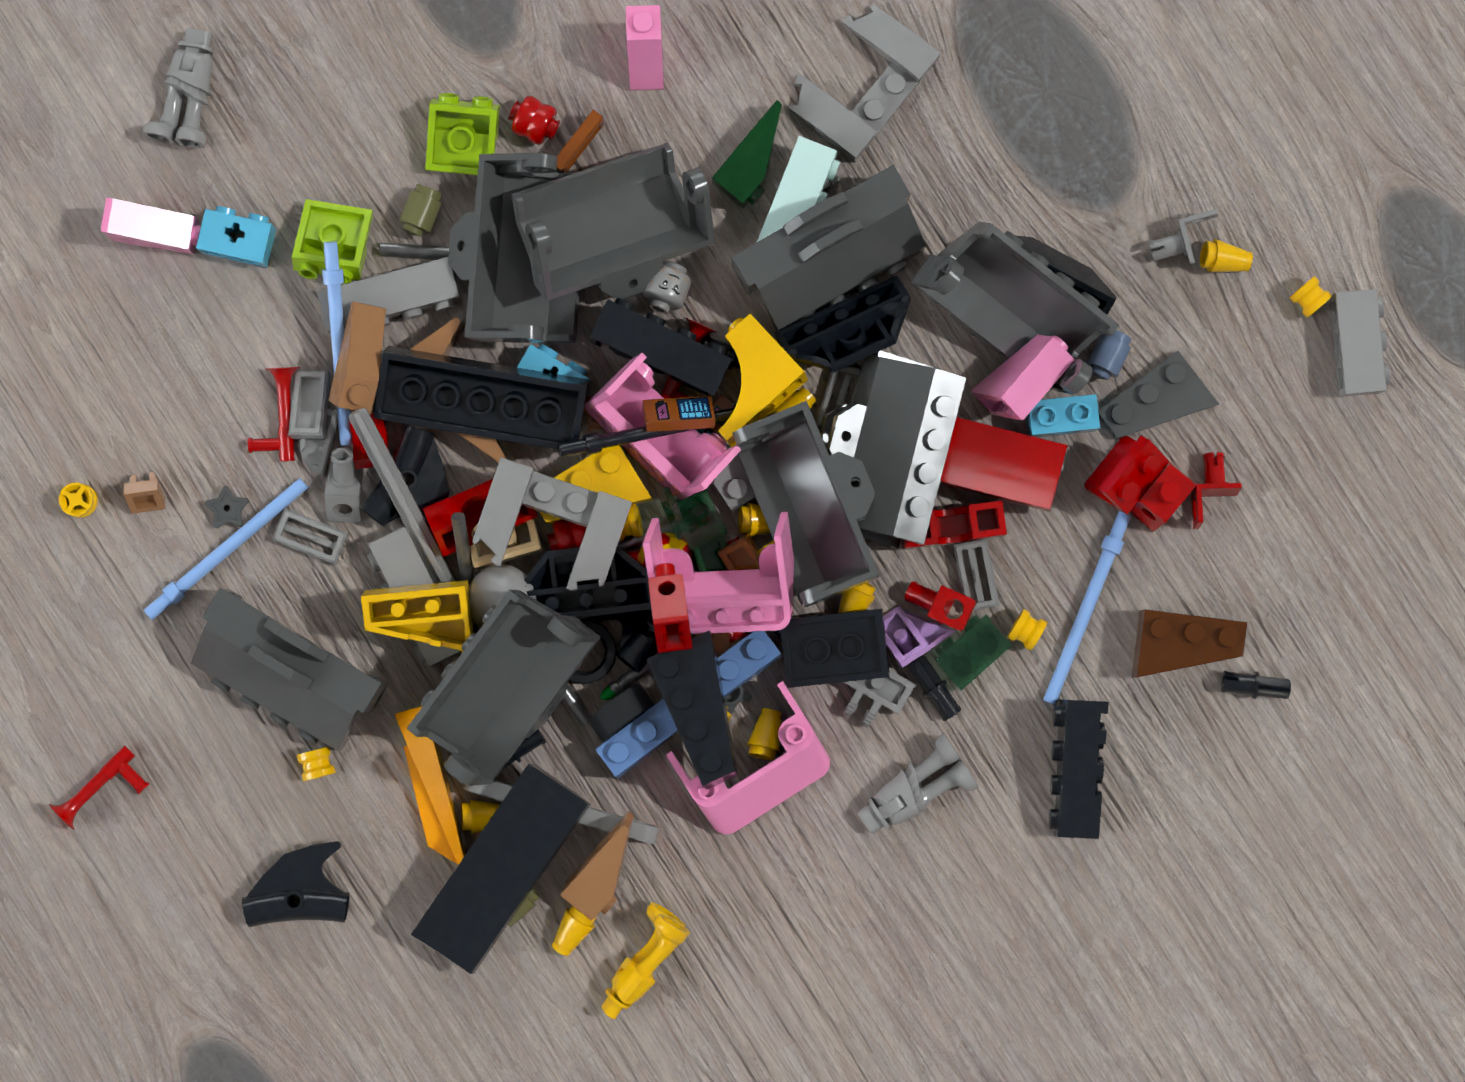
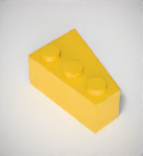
M619 445L603 448L601 453L588 456L554 477L597 493L599 491L631 501L632 504L653 501ZM540 512L548 525L553 524L555 521L563 520Z

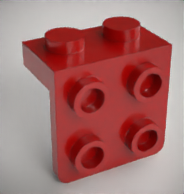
M1141 435L1137 441L1129 436H1124L1120 438L1087 479L1084 487L1091 494L1127 515L1170 461L1144 436Z

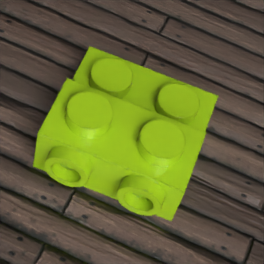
M439 93L438 99L433 98L429 103L425 170L478 175L479 154L496 153L500 105L493 104L492 98L475 96L472 98V102L459 101V95L453 93Z
M305 199L292 253L293 270L298 271V274L304 278L316 279L318 274L322 275V270L325 269L323 243L337 241L339 268L343 269L344 283L342 284L351 283L352 280H361L367 254L366 245L373 219V210Z

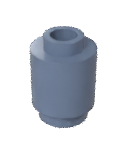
M1118 330L1112 336L1100 334L1086 362L1092 367V374L1107 381L1110 376L1117 377L1130 352L1131 347L1129 344L1132 339Z

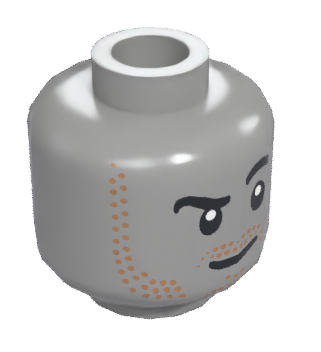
M663 261L664 268L654 276L642 294L650 302L649 307L652 310L668 314L669 310H678L683 307L691 287V279L686 274L687 269L671 261Z

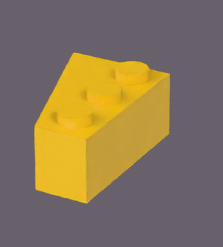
M468 580L365 590L361 595L365 631L405 640L411 639L429 643L432 646H442L462 652V645L474 633Z

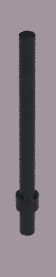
M735 407L715 411V425L726 423ZM646 426L603 435L595 432L583 435L582 439L559 443L557 444V451L559 457L584 452L586 455L601 453L603 448L695 429L646 432Z

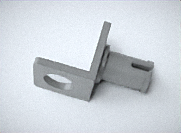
M1213 209L1178 219L1180 230H1177L1178 234L1148 241L1151 251L1164 247L1162 250L1151 252L1154 262L1184 253V256L1188 255L1190 265H1196L1185 226L1218 217L1217 210Z
M338 448L331 453L332 462L329 465L324 494L327 520L330 522L359 523L361 522L359 495L364 469L355 470L354 462L352 461L353 453L347 448ZM337 504H347L353 511L347 514L339 513L334 509V506Z

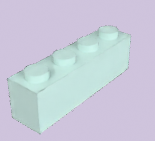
M798 137L757 242L783 228L786 223L797 215L827 199L828 193L823 192L827 179L834 181L841 163L835 160L837 150L807 138Z

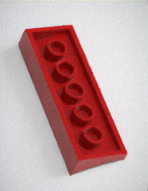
M956 417L940 484L1051 512L1068 445Z

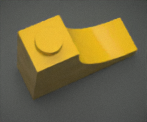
M751 314L745 318L740 317L728 327V333L725 335L728 344L738 357L741 369V390L738 402L730 418L718 430L730 447L736 445L732 435L733 432L766 418L808 381L803 369Z

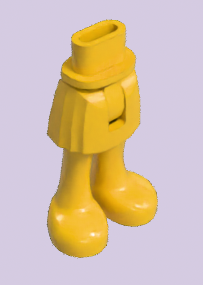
M651 902L646 910L649 919L654 923L655 927L651 938L632 958H625L611 980L612 988L608 987L605 991L608 997L601 1007L604 1013L612 1019H616L622 1009H628L656 982L653 976L654 970L690 934V931L685 928L686 925L683 921L655 902Z

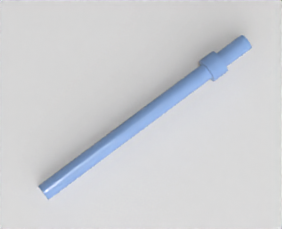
M328 241L323 243L325 269L322 270L323 284L327 285L335 374L344 336L341 284L344 283L343 269L339 268L337 241ZM337 407L340 445H352L353 439L349 424L351 410Z
M301 478L296 480L176 583L172 581L163 588L162 591L164 593L143 610L146 615L153 620L172 603L174 605L179 603L186 597L184 593L309 487Z
M1118 511L1109 536L1105 535L1100 547L1103 549L1043 701L1056 705L1115 555H1120L1124 545L1122 538L1131 518L1128 514L1126 515Z

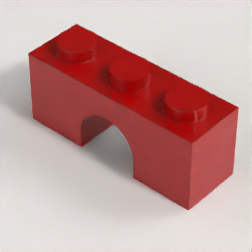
M493 479L423 508V512L443 557L456 552L451 515L456 512L464 513L469 546L473 545L471 533L479 522ZM521 506L515 526L538 517L536 511Z
M1003 501L933 510L924 545L901 539L902 549L907 550L1007 535Z

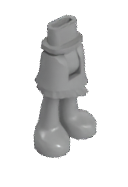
M186 28L184 40L178 43L180 49L176 50L169 70L165 75L167 79L164 84L168 85L163 114L159 121L148 122L144 126L142 133L144 136L171 145H175L177 142L188 148L205 147L206 136L200 131L202 105H209L206 96H210L211 56L214 51L210 47L212 33ZM186 95L188 99L182 126L178 128L182 100Z
M944 733L936 739L935 751L916 767L910 762L906 771L902 769L873 798L867 799L869 802L867 806L857 812L871 834L884 826L886 829H889L890 824L896 825L911 817L921 815V811L927 810L926 805L955 786H960L966 791H974L979 787L962 760L926 786L920 787V782L942 767L960 759Z

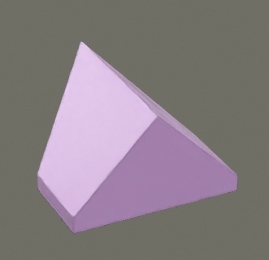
M900 605L883 616L887 649L900 668L914 661L956 632L953 629L905 611Z

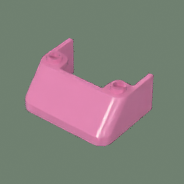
M643 353L631 359L585 404L588 414L607 433L645 426L642 410L643 400L664 399L652 388L655 384L652 378L654 373L643 362L647 358ZM696 430L621 445L670 494L680 500L705 490L741 451L737 445L726 449V442L716 433L699 434Z
M781 512L774 534L775 544L766 546L760 553V569L705 572L693 571L692 560L685 551L676 548L663 549L659 518H652L643 541L648 579L655 577L654 568L662 563L673 564L676 574L683 575L691 634H703L709 630L711 633L776 631L785 628L789 624L793 612L794 556L788 512Z
M783 681L776 684L794 713L793 716L781 724L778 732L779 740L786 753L728 789L723 782L706 790L698 776L690 779L673 750L666 754L711 826L721 834H732L823 777L829 770L830 758Z

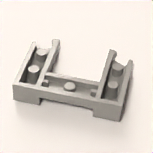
M875 5L870 6V14L853 21L851 16H848L841 22L842 25L890 62L889 66L856 107L850 111L832 96L799 74L795 81V85L801 87L798 105L790 104L789 109L854 162L857 161L937 62L941 54L917 34Z
M501 457L472 543L476 546L482 540L496 554L491 559V562L495 566L501 567L521 506L587 527L566 590L577 591V582L598 579L599 587H603L632 502L602 491L597 493L535 472L533 471L534 468Z

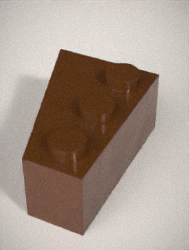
M1146 609L1139 610L1131 678L1243 657L1247 622Z

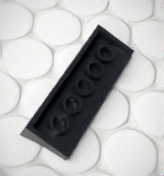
M387 346L382 353L374 419L557 449V444L580 439L590 380Z
M528 764L411 935L453 961L469 974H474L591 804L537 764Z

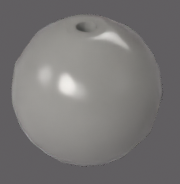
M492 565L475 575L469 585V602L471 616L477 626H483L484 622H482V619L486 612L492 606H497L509 589L519 590L527 594V591L534 589L531 584L525 582L526 573L512 565H501V567Z

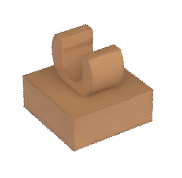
M149 472V480L138 481L136 474H133L130 477V483L123 484L124 497L131 514L165 509V497L154 472Z

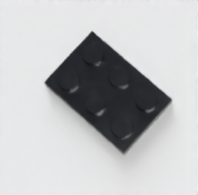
M883 609L792 618L789 624L781 629L787 688L890 677Z

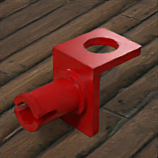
M1213 452L1203 454L1205 483L1196 484L1195 488L1191 491L1193 529H1199L1203 523L1202 497L1237 496L1242 489V483L1225 482V454L1222 452H1217L1216 456H1214Z
M912 581L905 593V601L912 602L929 610L927 615L929 618L941 625L945 624L959 631L965 629L976 605L974 599L943 585L936 592ZM959 600L964 608L962 615L957 619H949L947 616L954 601Z

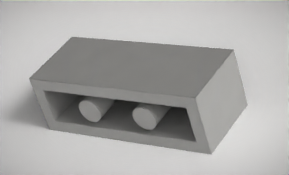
M1377 289L1334 293L1329 300L1339 397L1380 394L1386 391V385L1390 384V369L1388 365H1384L1383 351L1387 350V337L1385 331H1381L1380 318L1384 315L1383 300L1381 297H1377Z

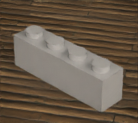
M449 257L341 285L344 332L352 301L385 308L384 327L390 325L389 319L402 316L403 320L406 321L423 316L422 311L435 308L436 312L455 308V302L461 301L462 298L455 272L448 263ZM327 289L317 291L326 329L331 334Z
M406 526L368 544L372 552L368 553L367 556L375 572L381 570L387 581L382 584L383 588L435 583ZM416 641L417 643L412 645L421 664L426 662L428 667H433L462 652L447 647L432 646L429 643Z

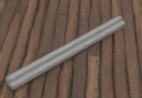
M366 408L355 410L349 415V420L435 583L457 581L445 557L442 556L430 528Z

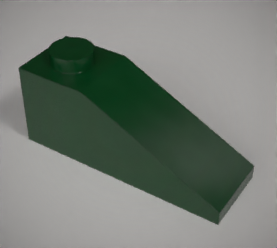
M778 100L774 102L712 177V184L742 209L748 202L754 205L765 192L762 185L765 183L782 104Z

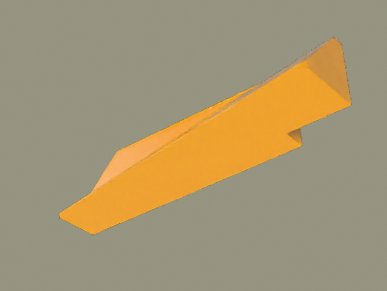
M423 706L395 713L397 723L407 746H404V751L427 846L459 865L466 852L446 770L443 766L444 761L440 745L428 737H416L406 729Z

